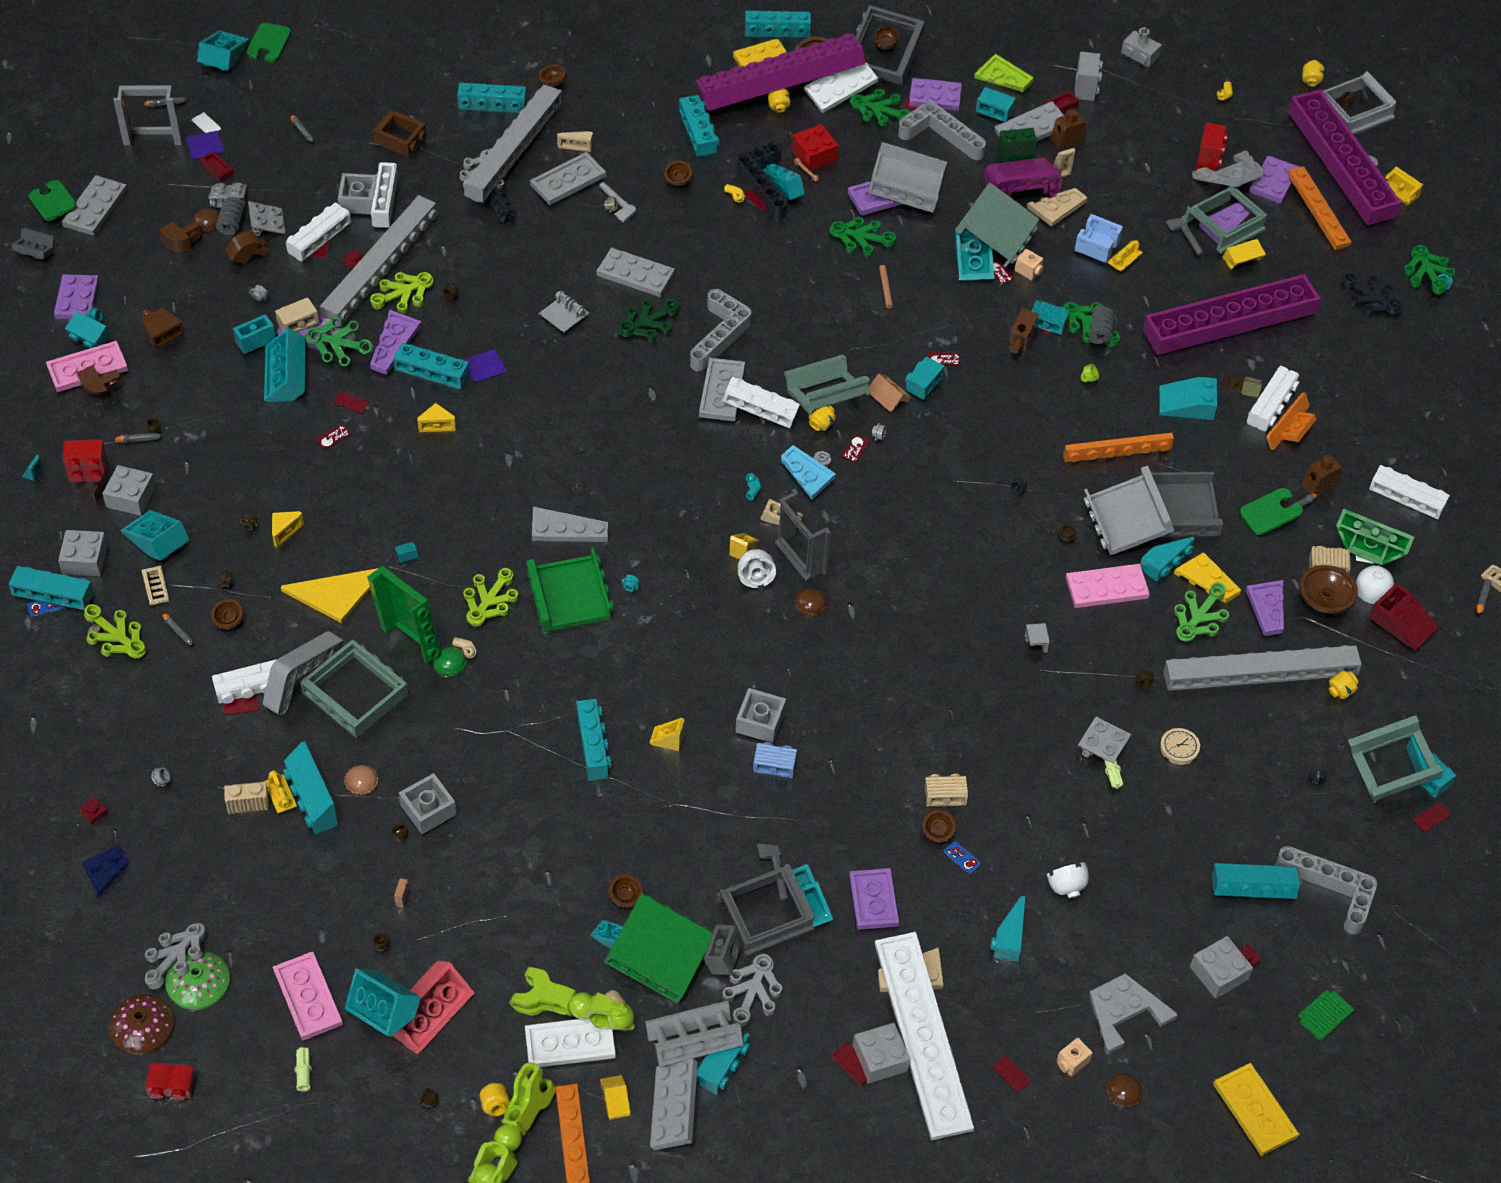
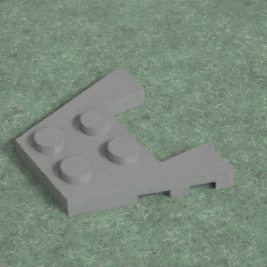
M1248 151L1233 155L1236 164L1216 172L1205 167L1192 172L1193 179L1240 187L1244 183L1255 181L1264 175L1263 169L1257 162L1253 161V157L1249 156Z
M1123 974L1090 991L1089 994L1107 1055L1124 1046L1125 1042L1114 1027L1146 1010H1149L1160 1027L1177 1018L1175 1011L1127 974Z

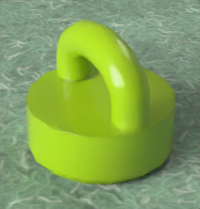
M1089 364L1084 367V371L1081 374L1083 382L1089 381L1092 383L1099 379V372L1095 365Z

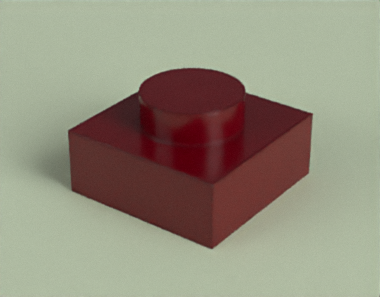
M353 249L343 259V265L353 269L365 255Z
M95 796L78 808L79 813L91 825L108 814L107 808Z
M1250 944L1238 949L1252 967L1260 964L1261 958Z

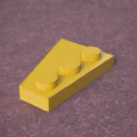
M1204 552L1174 571L1175 575L1187 578L1189 583L1194 586L1197 584L1203 587L1207 593L1210 592V586L1213 583H1222L1225 586V595L1219 600L1224 603L1240 595L1241 589Z

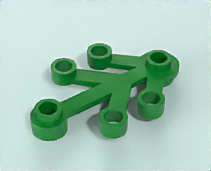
M877 89L875 94L868 96L854 95L850 98L851 107L861 112L864 121H871L874 113L880 126L888 124V117L882 113L898 117V122L910 113L907 109L898 111L886 107L898 105L900 103V95L892 94L890 99L883 100L885 91L882 89ZM873 100H882V101L875 102V103L870 102V101H873Z
M856 217L845 224L840 221L834 222L830 227V234L834 237H840L846 245V251L849 253L856 251V243L851 241L848 236L854 237L863 248V255L865 256L873 254V246L869 245L865 239L881 242L888 248L892 247L896 242V235L893 232H885L882 236L867 233L869 231H880L881 223L877 220L864 226V219Z
M1423 245L1416 246L1411 254L1413 259L1404 269L1405 275L1412 276L1411 286L1419 287L1422 277L1427 273L1432 282L1433 292L1435 294H1443L1446 290L1447 282L1444 279L1438 278L1435 271L1446 274L1453 279L1455 277V270L1447 268L1448 258L1430 254L1427 247ZM1428 260L1437 262L1438 265L1430 263ZM1421 262L1422 266L1415 274V267Z
M1074 302L1064 304L1063 308L1070 310L1069 331L1071 333L1079 331L1080 324L1076 322L1077 317L1082 321L1083 341L1087 343L1092 342L1089 337H1086L1090 336L1092 315H1085L1084 313H1093V309L1096 306L1102 305L1098 302L1093 303L1092 306H1079ZM1113 330L1112 339L1105 342L1108 346L1115 347L1119 344L1120 335L1118 332Z
M339 317L332 318L331 322L321 328L311 327L306 332L307 341L318 347L322 354V359L326 363L333 362L334 355L327 351L323 342L331 344L339 358L340 365L343 367L350 366L351 359L345 355L340 345L358 349L364 355L371 354L374 349L372 342L367 339L357 342L343 338L351 332H358L360 330V324L356 321L349 322L346 327L333 335H326V333L334 327L337 329L342 327L343 321ZM339 320V325L335 326L334 322ZM357 324L356 329H352L351 326ZM318 333V337L313 339V335ZM369 345V350L365 351L364 347ZM330 354L331 358L326 360V355ZM343 359H348L347 364L342 363Z

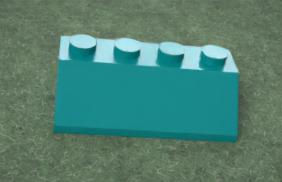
M290 328L285 329L265 345L264 401L266 402L294 401L305 392V336Z
M305 741L301 742L284 760L285 769L283 774L286 781L290 780L292 783L290 789L293 796H298L299 801H297L301 813L305 812L306 814L304 819L307 827H312L314 833L318 834L338 826L336 811L332 798Z
M355 968L345 1010L386 1036L391 1037L415 1018L416 1011L419 1008L420 996L377 970Z

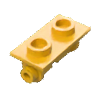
M1132 240L1120 252L1114 255L1108 261V264L1122 272L1143 253L1138 250L1139 242Z
M271 771L268 780L264 782H266L267 790L277 813L279 814L297 807L284 775Z

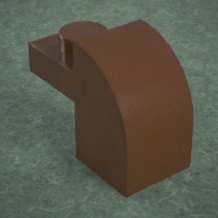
M173 221L159 229L161 242L175 252L191 250V243L202 238L200 224L197 221L182 229Z
M246 231L236 235L225 249L232 261L244 264L248 262L252 254L268 256L270 253L266 242L261 238H257L253 231Z
M94 365L76 373L84 390L92 395L107 394L105 386L112 387L120 379L117 369L100 377Z

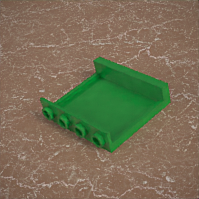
M591 548L590 556L535 566L534 559L526 560L527 574L543 632L611 619V611H614L612 600H608V585L603 583L605 581L604 571L599 569L601 561L599 555L595 554L594 548Z
M381 566L367 576L381 628L388 633L394 627H398L419 643L424 661L427 664L441 653L428 600L385 567Z
M641 893L606 956L604 963L678 1003L707 951L713 933L708 928L693 923L690 918L675 913L669 906L659 904L653 897Z

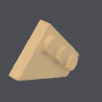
M1074 188L1058 193L1056 197L1050 199L1046 197L1037 203L1030 202L1027 204V209L1052 227L1085 204L1088 197Z
M939 948L922 953L932 988L943 989ZM882 968L878 969L880 992H888Z

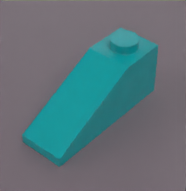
M1025 896L1019 898L997 929L996 937H992L990 950H994V958L1019 961Z

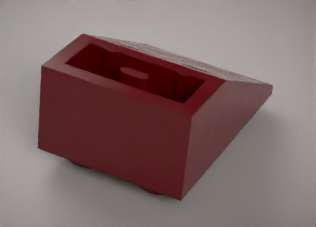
M1398 583L1393 585L1373 605L1369 616L1371 620L1414 651L1439 628L1414 595Z

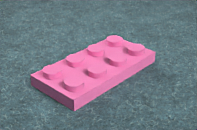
M117 341L46 362L57 392L80 386L81 384L76 373L91 365H94L100 377L116 369L119 373L128 371Z
M1140 564L1066 573L1065 577L1075 608L1148 599L1150 595Z
M313 952L273 966V971L302 1041L343 1025Z

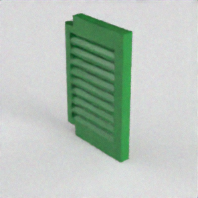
M1325 990L1299 1013L1298 1017L1302 1019L1300 1024L1321 1041L1355 1009L1335 991L1330 993L1328 990Z

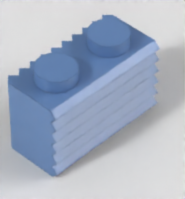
M769 742L757 743L753 772L793 778L797 749H793L788 745L782 747L774 746Z

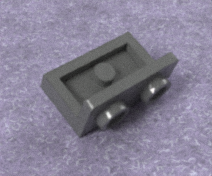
M23 228L21 229V238L12 243V250L22 255L34 256L36 259H45L54 253L55 237Z

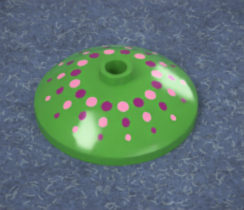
M202 951L203 955L199 959L193 960L189 954H186L189 971L184 975H178L174 969L177 960L171 965L166 975L165 984L167 993L175 1004L189 1010H201L213 1006L224 997L230 985V972L225 961L218 955Z

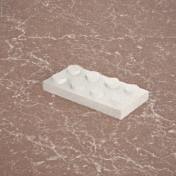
M866 63L820 77L804 86V90L819 110L824 113L878 82V77Z
M588 1018L525 1026L528 1061L536 1063L539 1067L615 1058L612 1029L595 1027Z

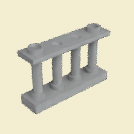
M728 1001L645 1021L648 1041L658 1040L659 1042L655 1044L659 1066L743 1046L739 1023L731 1025L728 1023V1021H731ZM720 1024L721 1026L720 1028L712 1030L708 1029V1026ZM696 1029L700 1031V1033L692 1035L687 1034V1032ZM677 1034H678L679 1037H680V1038H676V1039H672V1040H668V1041H667V1039H666V1037L673 1036V1035H677Z

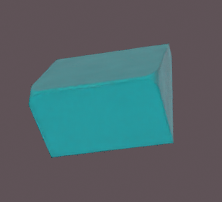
M36 455L22 475L23 478L33 481L37 478L43 468L39 455Z
M413 542L395 547L400 563L418 558V551Z

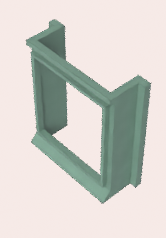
M1230 186L1228 189L1192 207L1188 206L1186 214L1181 219L1185 223L1195 218L1202 222L1220 238L1216 250L1222 254L1227 248L1239 245L1266 230L1264 223L1267 214L1234 186ZM1231 195H1233L1252 211L1256 217L1225 232L1205 213L1230 201Z
M844 355L784 372L788 394L809 414L814 409L816 410L823 406H829L862 396L863 394L869 395V378L863 376L855 379L849 374ZM840 377L846 381L806 393L807 396L800 390Z
M1416 715L1348 740L1351 755L1373 803L1381 798L1430 780L1442 778L1443 770L1440 764H1436L1421 733L1419 720ZM1414 736L1429 768L1378 787L1363 753Z

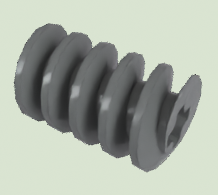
M228 197L223 201L216 222V227L220 233L225 235H234L236 233L245 209L243 200L237 197Z
M1096 306L1093 309L1089 336L1093 343L1102 344L1112 339L1115 313L1112 309L1104 306Z

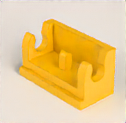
M1395 167L1385 177L1397 197L1406 205L1411 204L1420 196L1423 184L1398 167Z
M1258 239L1227 248L1222 258L1226 261L1228 267L1233 269L1234 266L1253 259L1259 261L1266 254Z

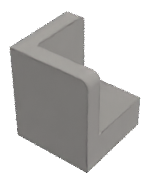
M1046 623L1026 625L1025 642H1029L1031 646L1042 645L1043 653H1047L1049 637Z

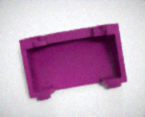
M1047 158L990 164L985 168L983 175L986 186L990 182L1010 198L1012 192L1042 188L1044 194L1049 192L1050 197L1053 198L1060 193L1062 184L1060 171Z

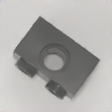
M716 925L704 957L712 974H732L743 943L736 926Z

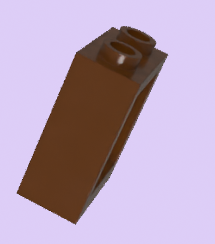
M392 110L387 113L373 130L375 144L408 157L413 151L417 150L418 145L427 137L425 123ZM396 126L413 132L407 140L390 134Z

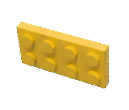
M1251 1063L1214 1081L1213 1085L1261 1156L1298 1138L1299 1133Z

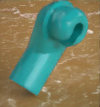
M750 473L746 476L749 487L746 497L749 500H753L760 491L761 484L759 479L753 473Z

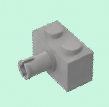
M1140 28L1139 33L1133 31L1124 40L1122 54L1150 67L1159 58L1162 44L1148 38L1149 29Z

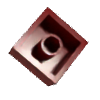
M1212 123L1205 124L1196 170L1205 167L1216 172L1217 167H1221L1223 157H1220V155H1224L1226 146L1222 144H1226L1228 136L1225 133L1226 126Z
M822 124L792 135V151L809 171L838 160L839 145Z
M103 440L64 441L63 462L69 482H98L101 480L105 469H107L108 473L109 462Z

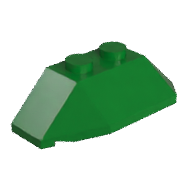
M1343 509L1336 525L1346 550L1349 549L1350 553L1381 566L1406 556L1415 538L1346 509Z

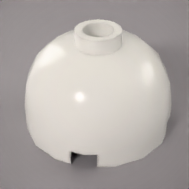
M753 549L741 556L738 562V575L744 585L758 588V585L764 584L766 586L773 581L776 575V566L770 554L760 549Z
M1374 565L1363 569L1355 581L1358 588V596L1363 601L1375 604L1394 585L1391 573L1381 566Z
M1080 863L1081 867L1077 868L1073 864L1053 870L1054 875L1047 873L1048 882L1053 891L1059 895H1068V898L1079 896V891L1085 889L1089 881L1086 863Z

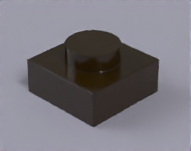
M1225 374L1222 392L1240 395L1243 377Z

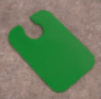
M270 23L260 24L247 49V56L257 59L258 53L261 50H267L269 53L265 56V61H277L291 34L290 28Z
M53 180L46 184L48 189L51 190L46 195H41L38 188L29 193L31 202L46 221L54 220L76 207L75 201L58 180Z
M1280 488L1243 506L1240 509V515L1253 533L1263 535L1300 517L1303 509L1298 502L1290 508H1283L1280 503L1283 500L1293 498V495L1288 489Z

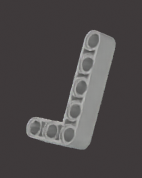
M934 102L924 103L903 117L899 122L898 136L902 140H909L930 127L970 158L981 160L984 157L986 141Z
M712 289L708 292L707 307L708 310L724 320L691 350L690 367L695 371L704 370L708 366L709 358H717L751 326V309L719 289Z
M327 631L278 658L270 669L263 706L280 716L283 715L289 708L295 680L322 665L344 647L346 641Z
M1286 846L1281 848L1276 859V866L1296 867L1300 879L1352 897L1344 921V929L1350 934L1360 933L1377 887L1376 879L1368 874Z

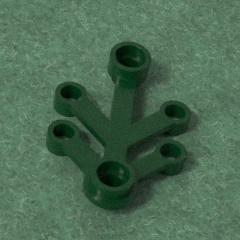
M648 299L642 302L640 318L634 323V318L638 316V309L633 306L627 309L626 321L621 322L618 326V333L623 337H631L633 335L645 336L648 341H655L657 339V332L654 329H640L642 326L661 329L664 334L671 333V323L656 322L655 320L666 315H676L679 311L678 301L670 299L665 302V308L648 315L649 311L653 309V302Z

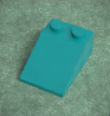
M219 30L199 42L197 62L203 63L204 66H215L219 70L228 71L236 65L250 39Z
M964 229L961 234L955 232V252L959 281L993 280L992 247L967 229Z
M1196 377L1159 386L1160 416L1214 420L1217 409V378Z
M149 510L121 530L123 535L148 556L159 561L166 559L170 553L182 548L190 540L181 521Z

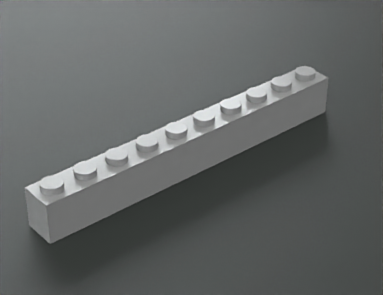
M543 85L540 90L536 91L535 96L532 100L528 101L527 106L520 111L519 116L512 121L511 126L504 131L503 136L496 141L493 148L489 149L486 157L481 159L480 164L477 168L473 169L469 178L465 179L463 188L466 197L480 202L485 201L559 108L562 102L561 90Z
M418 195L320 305L321 317L330 318L331 320L334 317H339L343 322L346 321L351 312L357 309L359 303L368 296L373 287L378 285L380 279L398 262L402 254L407 252L409 246L427 229L430 222L436 219L438 214L436 203Z
M1344 645L1331 648H1306L1303 650H1285L1280 652L1268 651L1265 653L1241 655L1230 654L1227 656L1166 660L1163 673L1167 689L1170 691L1332 678L1340 671H1350L1355 676H1358L1362 664L1357 647Z

